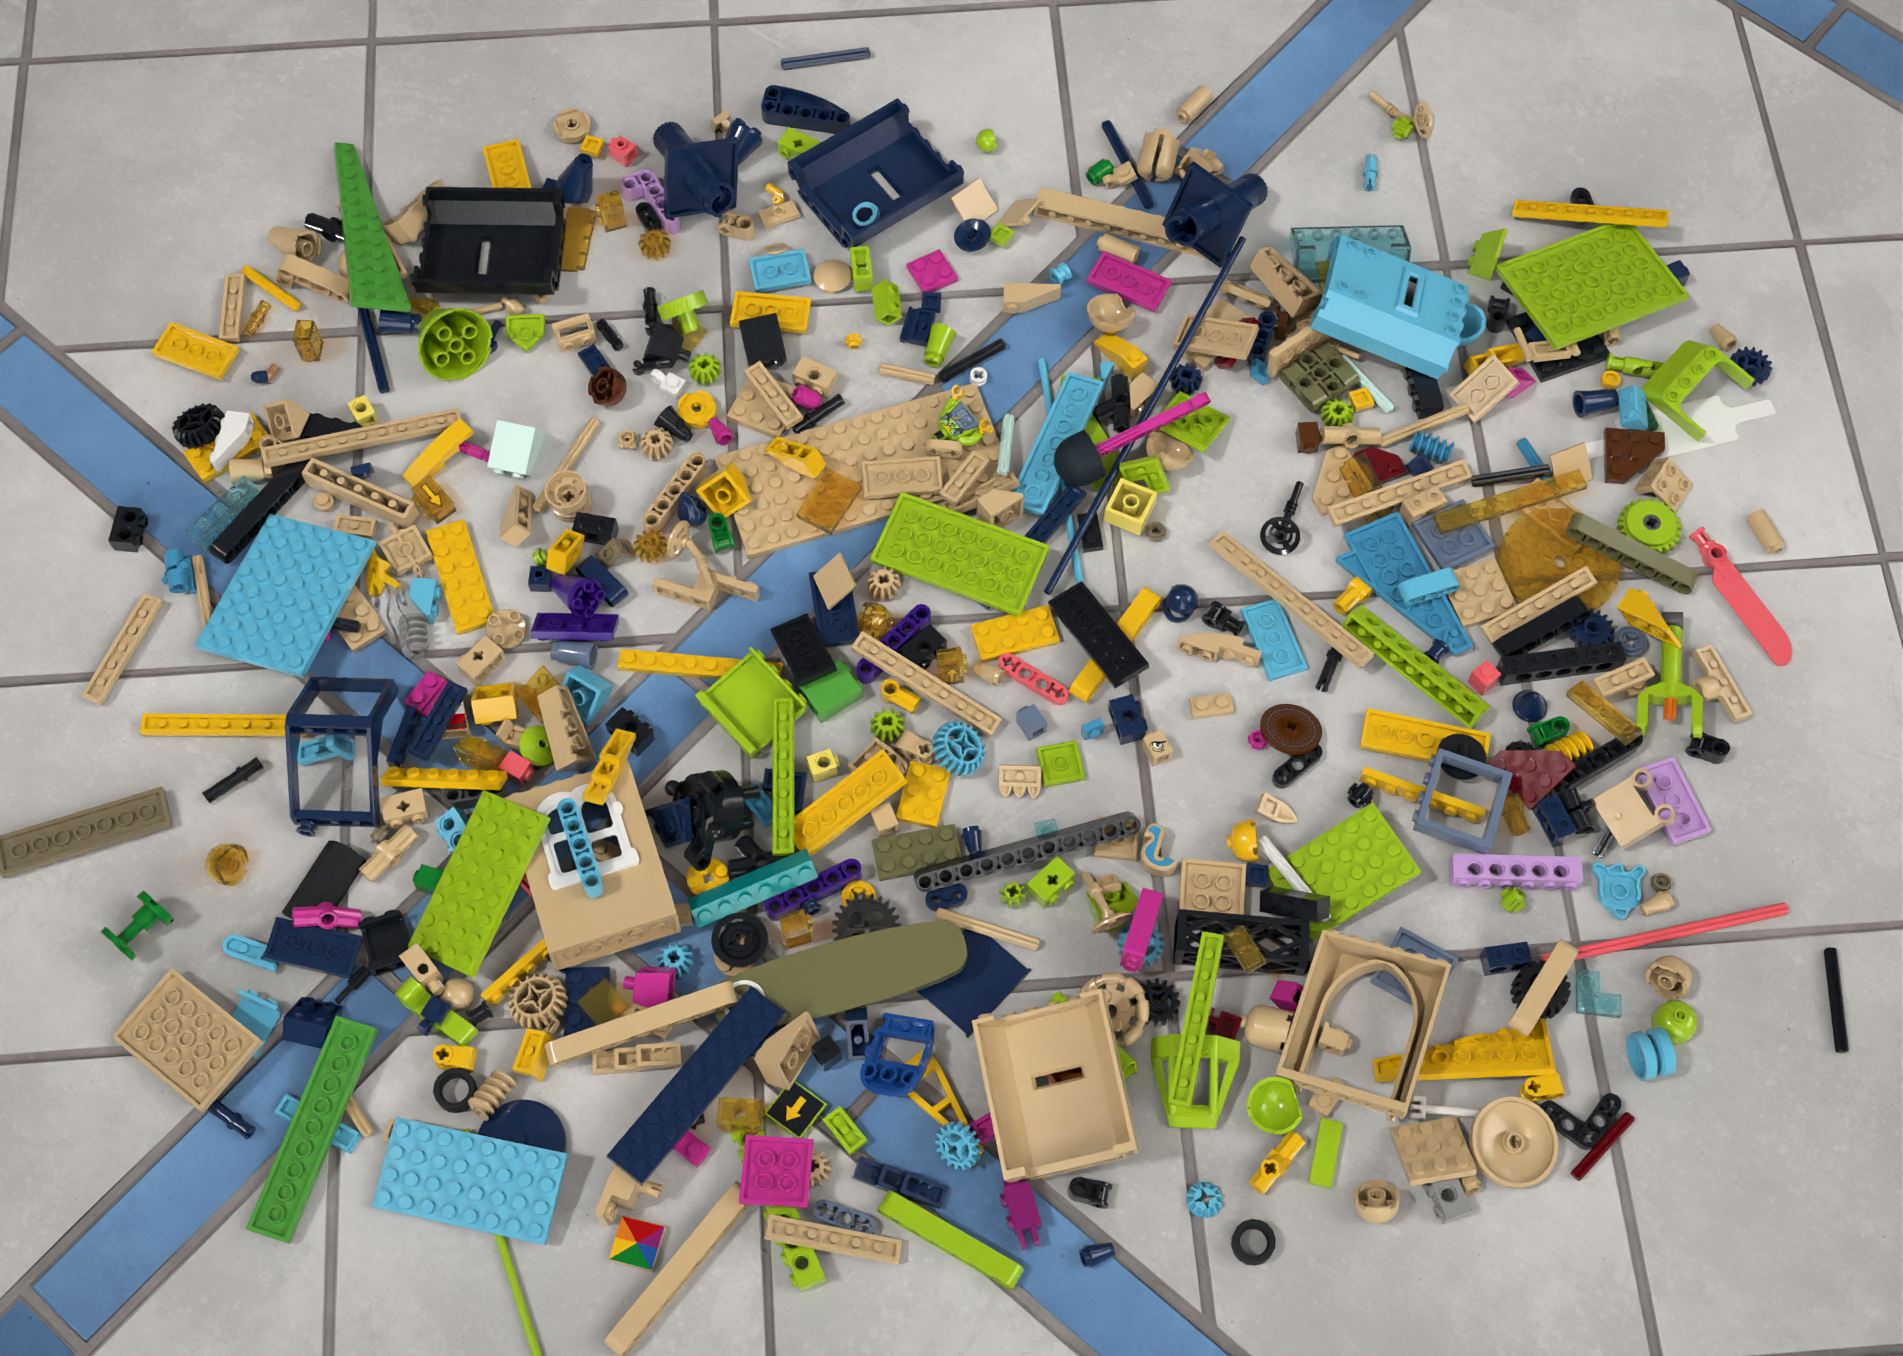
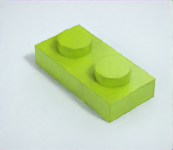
M841 1106L822 1119L826 1127L850 1156L868 1142Z

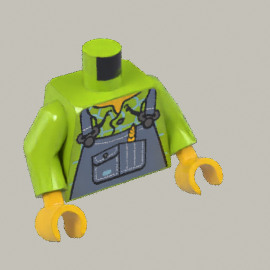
M954 385L951 390L953 396L949 397L938 416L939 431L933 434V438L957 441L963 446H974L984 436L985 432L991 433L993 427L991 425L986 427L990 423L987 419H983L979 423L963 401L957 400L964 397L966 391L962 389L957 394L960 386Z

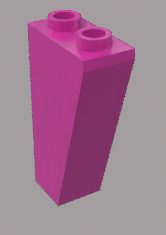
M1142 888L1120 961V966H1123L1127 971L1141 972L1162 903L1163 893Z

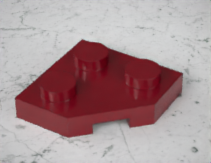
M1371 446L1353 455L1354 460L1373 488L1407 474V469L1396 454Z

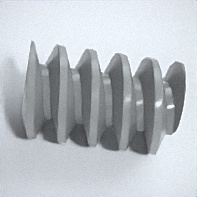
M411 613L400 618L402 654L406 658H422L426 654L424 651L429 647L426 644L428 638L425 636L427 635V630L424 629L426 628V623L423 622L426 617L423 614Z

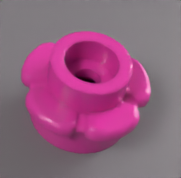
M1255 730L1248 736V743L1251 744L1253 749H1263L1268 744L1262 737L1260 730Z

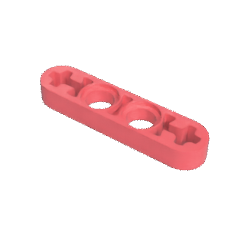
M1005 653L1000 656L998 666L1005 670V675L1055 705H1063L1067 702L1068 689L1064 685L1013 654ZM1011 661V665L1004 666V662ZM1027 670L1030 672V676L1022 678L1019 672ZM1043 680L1048 685L1046 688L1040 689L1036 686V683ZM1060 692L1063 693V696H1062V697H1061V696L1058 697V698L1055 697V696H1056V693H1057V694H1059Z

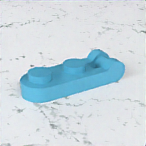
M235 934L226 937L223 941V950L229 957L276 973L278 963L268 962L263 958L267 947L266 944Z

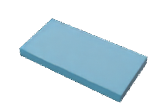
M1271 599L1240 609V615L1245 621V626L1254 648L1262 651L1260 662L1269 682L1308 669L1284 610L1276 600Z

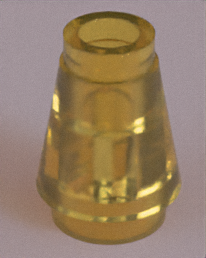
M413 296L410 299L411 308L424 315L439 307V303L433 298Z

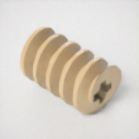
M498 1070L492 1071L491 1077L486 1078L485 1084L480 1085L479 1090L474 1092V1097L468 1099V1105L471 1110L484 1121L489 1120L486 1112L491 1115L495 1113L491 1106L500 1107L497 1099L501 1101L506 1100L503 1092L508 1095L511 1094L508 1086L516 1088L515 1081L507 1074Z

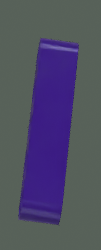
M925 604L916 605L880 642L900 654L901 647L930 625V608ZM919 615H924V616H926V617H925V618H918L917 616H919ZM907 628L912 629V631L905 632L903 630ZM897 642L898 645L892 646L890 643ZM862 658L857 664V677L863 684L873 682L884 671L865 658ZM865 669L870 670L869 673H863L862 671Z
M852 858L847 859L818 873V878L767 899L765 902L767 917L772 921L782 920L800 911V906L805 901L811 898H817L818 901L823 900L843 890L849 883L860 881L862 877L860 862ZM850 868H854L857 870V872L854 874L847 873V870ZM834 877L838 881L836 883H829L828 879ZM811 887L819 888L815 893L808 891ZM793 896L800 898L797 902L789 901ZM776 905L780 907V909L776 912L770 911V908L772 906Z

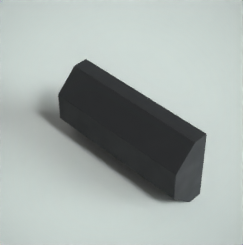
M329 840L283 909V915L292 919L293 907L317 906L322 902H330L337 907L359 874V868L366 862V859L350 847L338 841Z

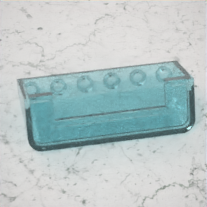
M1404 225L1290 228L1293 266L1313 283H1325L1330 265V260L1326 258L1329 246L1337 233L1410 262L1411 244Z

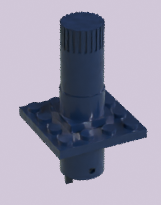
M670 121L657 127L658 129L653 134V143L665 159L664 217L669 219L707 213L721 218L722 213L728 209L736 208L739 156L738 138L732 137L694 143L678 123Z
M1196 162L1190 163L1162 224L1165 227L1167 238L1171 243L1176 241L1180 245L1191 246L1218 267H1223L1251 210L1263 204L1268 196L1266 182L1258 174L1248 173L1226 185Z

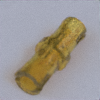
M260 300L255 311L249 315L250 319L242 330L244 335L250 338L254 337L259 326L265 322L264 318L272 307L267 301L264 303V300Z

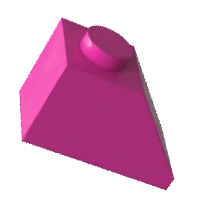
M1508 367L1507 369L1520 384L1505 397L1514 398L1533 385L1536 380L1524 368Z
M1278 980L1269 999L1280 1009L1296 1012L1303 987L1298 982Z

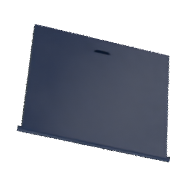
M965 929L962 934L967 946L968 959L964 969L959 974L918 992L959 1027L968 1038L974 1032L972 1020L978 1019L977 1016L981 1014H991L1028 975L1031 969L1023 966L990 936Z

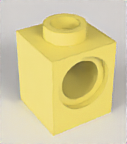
M365 395L354 398L351 402L347 403L355 421L362 427L371 426L379 422L374 409Z
M830 749L806 757L807 766L814 783L838 775L837 767L840 766L837 755H832ZM821 763L829 764L827 767L824 768L819 766Z

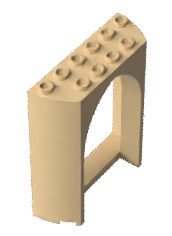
M1322 929L1275 1073L1276 1076L1290 1080L1296 1094H1301L1302 1089L1384 1112L1388 1121H1395L1396 1117L1403 1119L1410 1105L1452 964L1440 958L1436 960L1427 958L1422 953H1408L1400 947L1390 948L1377 941L1367 942L1355 935H1350L1349 937L1341 935L1336 930L1330 929L1327 931ZM1376 971H1387L1399 980L1411 999L1414 1014L1411 1032L1390 1098L1307 1074L1326 1013L1337 993L1352 980Z

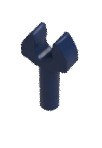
M494 320L491 327L493 338H491L490 347L492 349L490 354L498 348L497 341L494 340L501 326V322L498 320Z

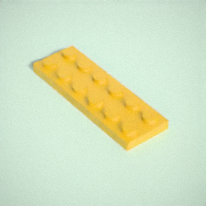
M465 519L425 530L457 635L486 627L488 617L494 611Z
M1367 708L1360 748L1429 763L1431 755L1437 753V748L1445 737L1452 734H1465L1473 737L1482 745L1487 758L1491 733Z
M883 749L795 816V845L799 851L807 849L810 857H812L908 782Z

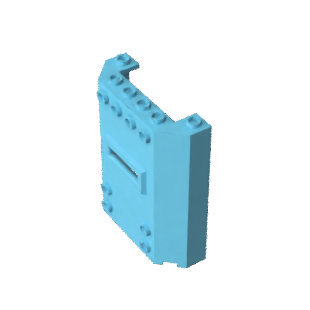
M1337 233L1329 246L1326 259L1330 260L1321 302L1312 315L1310 328L1435 379H1439L1443 373L1446 374L1454 350L1461 342L1459 335L1464 327L1462 320L1467 312L1465 306L1470 297L1467 295L1469 286ZM1409 281L1416 283L1412 307L1404 304Z

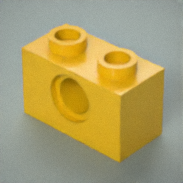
M566 528L548 549L546 569L565 575L582 555L585 535Z

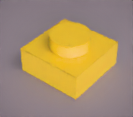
M586 135L580 147V153L598 158L605 145L604 139Z
M1367 387L1348 393L1347 397L1355 412L1374 406V400Z

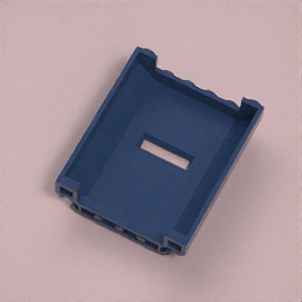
M898 98L787 162L788 174L791 180L797 182L799 187L797 192L800 198L843 248L848 246L857 247L964 183V170L962 166L957 165L953 159L950 161V165L942 160L940 153L935 152L930 142L920 135L919 130L909 123V108ZM878 171L900 197L893 200L871 174ZM863 202H871L877 205L880 210L879 219L865 227L857 226L852 216L854 208ZM861 208L857 212V219L860 222L868 221L873 215L871 208Z

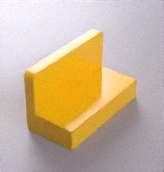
M527 1028L512 1070L515 1073L530 1075L537 1081L542 1082L549 1065L544 1044L555 1039L547 1032Z

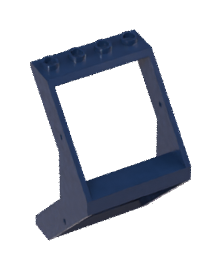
M310 677L287 712L285 721L290 818L295 825H299V820H309L318 826H380L378 754L383 719L399 691L394 679ZM320 691L381 693L368 716L306 714ZM301 734L367 736L370 812L300 810L297 755Z

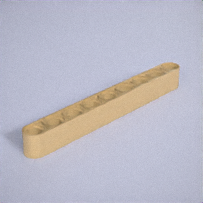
M727 981L544 1044L550 1067L563 1065L734 1006L738 999L732 981Z
M738 1181L733 1183L608 1334L604 1344L617 1355H627L748 1208L749 1205L739 1204L741 1184Z

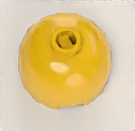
M1255 819L1239 821L1231 828L1230 836H1226L1227 848H1232L1233 855L1239 860L1259 861V856L1256 854L1259 852Z

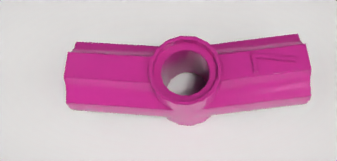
M322 902L317 906L293 907L292 924L293 927L320 926L324 929H331L336 926L357 929L358 922H361L362 912L361 909L336 907L330 902Z

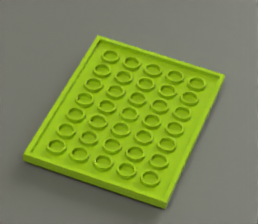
M1608 223L1499 263L1495 267V271L1554 350L1682 303L1689 298L1688 292L1634 225Z

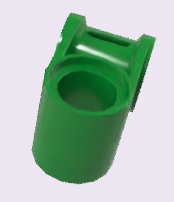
M721 513L711 514L708 518V525L715 553L717 554L720 550L727 548L735 549L731 531H729L725 516ZM716 523L722 524V525L719 526V527H714V526H713V525L716 524Z
M1557 716L1531 725L1527 728V732L1531 734L1535 742L1534 747L1541 749L1546 747L1547 744H1552L1554 741L1566 737L1570 729V722L1565 717ZM1555 726L1561 727L1563 731L1556 730Z

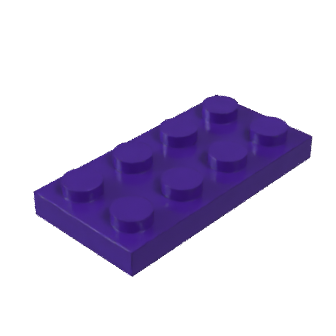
M537 613L531 629V639L541 641L548 639H558L560 641H567L569 639L579 641L599 640L607 642L614 640L619 623V614H594L591 618L578 617L572 613Z

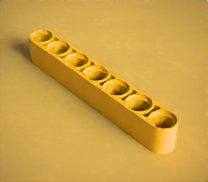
M1146 586L1140 591L1117 622V625L1131 642L1134 641L1163 598ZM1091 659L1069 689L1070 694L1085 703L1089 702L1106 679Z

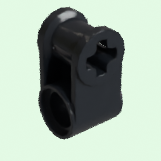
M1493 295L1490 296L1486 328L1490 332L1499 333L1502 331L1507 318L1510 298L1505 300L1494 298Z
M1702 732L1701 739L1693 738L1691 733L1690 745L1685 750L1686 754L1691 757L1713 764H1720L1729 753L1730 745L1726 740ZM1714 749L1721 751L1722 754L1717 753Z
M1075 1177L1069 1184L1067 1194L1075 1202L1107 1209L1109 1206L1107 1203L1109 1190H1112L1113 1186L1104 1181ZM1081 1185L1084 1189V1193H1075L1073 1191V1186Z

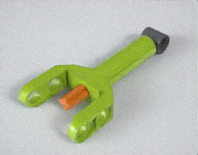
M1662 612V617L1683 646V612ZM1661 641L1660 682L1649 686L1638 695L1637 731L1643 737H1646L1648 733L1649 703H1653V705H1664L1663 719L1668 720V722L1676 720L1677 705L1688 706V704H1692L1691 733L1693 738H1702L1703 696L1692 687L1682 683V647L1678 649Z

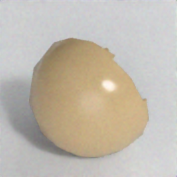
M1117 293L1097 295L1090 299L1087 304L1089 321L1097 330L1107 334L1122 332L1131 325L1136 315V310L1133 307H1130L1129 310L1124 307L1122 298Z
M1156 430L1148 435L1146 441L1148 457L1158 455L1165 471L1175 472L1187 467L1194 459V452L1191 447L1161 430Z

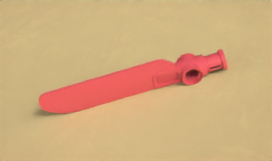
M1704 527L1694 531L1689 536V539L1693 540L1700 548L1699 552L1703 556L1702 561L1704 565L1713 569L1712 582L1771 660L1777 666L1787 665L1791 660L1792 650L1789 638L1783 628L1728 559L1726 548L1716 543L1715 540H1711L1706 534Z

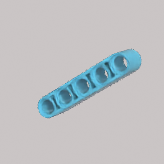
M564 798L558 803L557 810L584 891L588 897L597 898L604 891L602 878L577 804L571 798ZM579 846H585L582 849H577ZM591 864L589 867L583 868L584 865ZM593 882H596V883H597V884L594 885V886H588L589 884H591V883H593Z

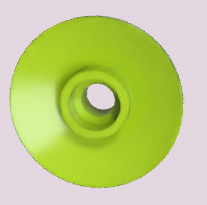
M535 725L526 729L519 739V750L522 757L529 760L534 766L541 767L552 763L554 760L545 726ZM539 741L544 742V748L539 746Z

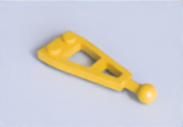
M924 1050L904 1064L919 1066ZM931 1055V1060L921 1081L935 1072L947 1097L931 1107L915 1091L907 1094V1096L942 1127L945 1124H949V1122L939 1113L951 1105L958 1120L962 1121L963 1127H966L969 1124L940 1065ZM979 1142L977 1146L981 1147L982 1151H980L978 1154L981 1155L983 1153L984 1146L981 1142Z

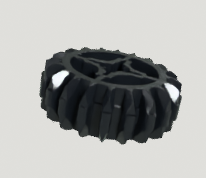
M202 403L200 406L195 405L186 412H182V415L177 416V420L173 422L172 430L174 437L180 445L188 449H197L200 446L204 448L206 444L211 445V442L215 441L216 436L220 433L221 419L225 415L220 408L211 403L207 405Z

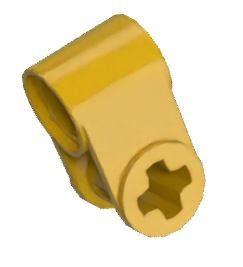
M440 1044L434 1048L432 1057L439 1069L461 1068L469 1073H473L478 1050L468 1046ZM444 1054H447L448 1057H444V1060H440V1057H443Z
M1555 1072L1554 1075L1530 1077L1519 1089V1096L1532 1102L1554 1100L1566 1095L1559 1072Z

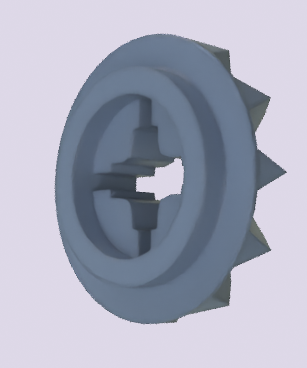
M1625 626L1617 630L1613 642H1622L1625 655L1629 657L1638 656L1644 652L1647 645L1643 632L1632 626ZM1627 639H1628L1629 641H1632V640L1635 641V642L1632 644V646H1631L1630 644H1627V645L1624 644Z

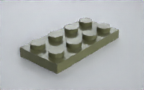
M955 824L871 839L879 881L912 876L920 868L962 857Z

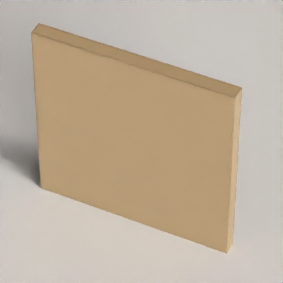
M977 178L951 197L963 221L974 218L985 220L998 210L980 178Z
M1041 199L1017 200L996 225L1000 222L1005 226H1023V224L1027 226L1031 222L1028 215L1039 204Z
M1585 442L1549 455L1557 492L1593 479Z
M838 553L813 575L828 609L834 607L857 587L841 553Z

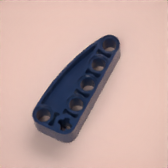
M770 85L764 92L761 111L762 119L766 124L837 134L850 126V115L847 111L816 95L778 85Z

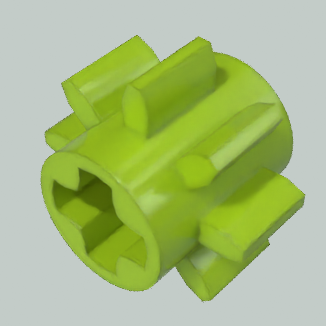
M1403 116L1401 119L1397 117L1391 126V130L1394 131L1392 136L1399 140H1402L1403 137L1407 139L1414 129V126L1411 125L1412 120L1406 116Z
M1017 881L1011 884L1005 882V889L999 890V894L1003 895L1001 903L1006 902L1009 909L1014 905L1020 907V900L1026 899V895L1022 894L1024 886L1019 887Z
M1509 886L1500 894L1502 897L1500 900L1501 906L1510 913L1514 910L1518 913L1527 905L1524 902L1527 898L1526 894L1516 886L1513 889Z

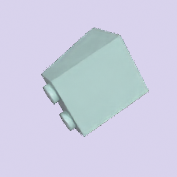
M497 420L487 467L492 468L493 473L505 475L506 471L511 472L512 477L524 479V475L531 477L545 432L536 428Z

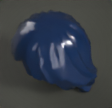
M687 491L680 494L677 510L679 520L688 521L692 527L702 525L706 520L707 513L706 508L701 505V499L690 496Z

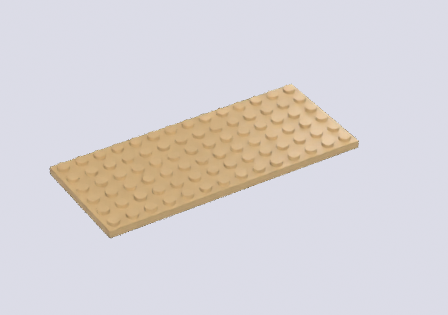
M976 383L961 386L957 394L962 389L966 391V394L957 400L963 401L979 423L981 420L987 419L990 423L986 427L988 425L993 427ZM951 390L802 431L800 434L795 433L781 437L818 449L827 465L816 478L802 475L767 454L765 449L773 440L714 456L718 470L732 461L743 474L748 487L751 502L733 513L747 558L752 559L889 519L898 497L864 499L861 461L930 457L924 452L925 442L929 439H934L933 434L939 431L938 416L949 397L953 396ZM994 428L991 433L985 432L984 436L974 446H963L961 457H940L943 487L972 451L989 459V465L970 489L999 476L997 468L1000 443ZM939 494L915 496L937 505L946 501L939 497Z

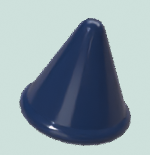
M1523 690L1513 698V711L1523 721L1537 722L1547 713V703L1538 692Z

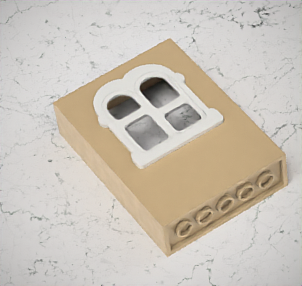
M629 760L625 762L611 793L605 801L608 805L613 825L593 833L587 832L581 811L583 804L586 802L583 801V792L591 782V773L593 771L576 774L568 779L556 780L548 785L536 786L528 791L516 792L508 797H504L506 800L547 817L552 811L557 809V805L562 799L571 798L577 804L590 846L593 841L615 835L621 847V856L603 862L596 861L604 885V891L601 896L591 898L584 891L577 869L567 873H563L560 870L554 844L567 840L565 831L551 834L547 826L526 870V876L547 950L555 971L681 932L676 908ZM593 882V883L589 884L588 886H594V885H596L597 883H596V882Z

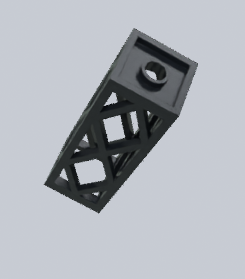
M1179 909L1175 921L1173 964L1196 965L1199 947H1193L1189 944L1194 941L1200 944L1202 931L1224 935L1222 933H1232L1236 937L1229 939L1224 935L1225 939L1219 968L1303 976L1309 961L1310 921ZM1216 921V922L1219 923V924H1210V923ZM1270 926H1273L1275 929H1266V928H1268V927H1270ZM1199 930L1201 932L1195 934L1192 931ZM1278 938L1292 939L1293 942L1285 944ZM1269 939L1280 948L1271 952L1258 942ZM1241 940L1245 941V943L1241 945L1237 944V942ZM1228 946L1232 947V949L1226 950L1224 948ZM1252 946L1261 953L1248 952L1245 949Z

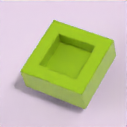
M999 222L991 231L990 241L1004 248L1013 238L1014 231Z

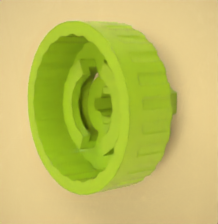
M700 290L657 306V310L662 321L678 316L682 330L686 334L700 329L694 310L709 303L704 290Z

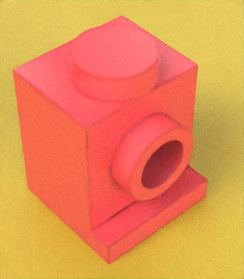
M621 135L617 139L612 138L609 141L608 150L610 157L625 167L639 156L637 144L631 143Z

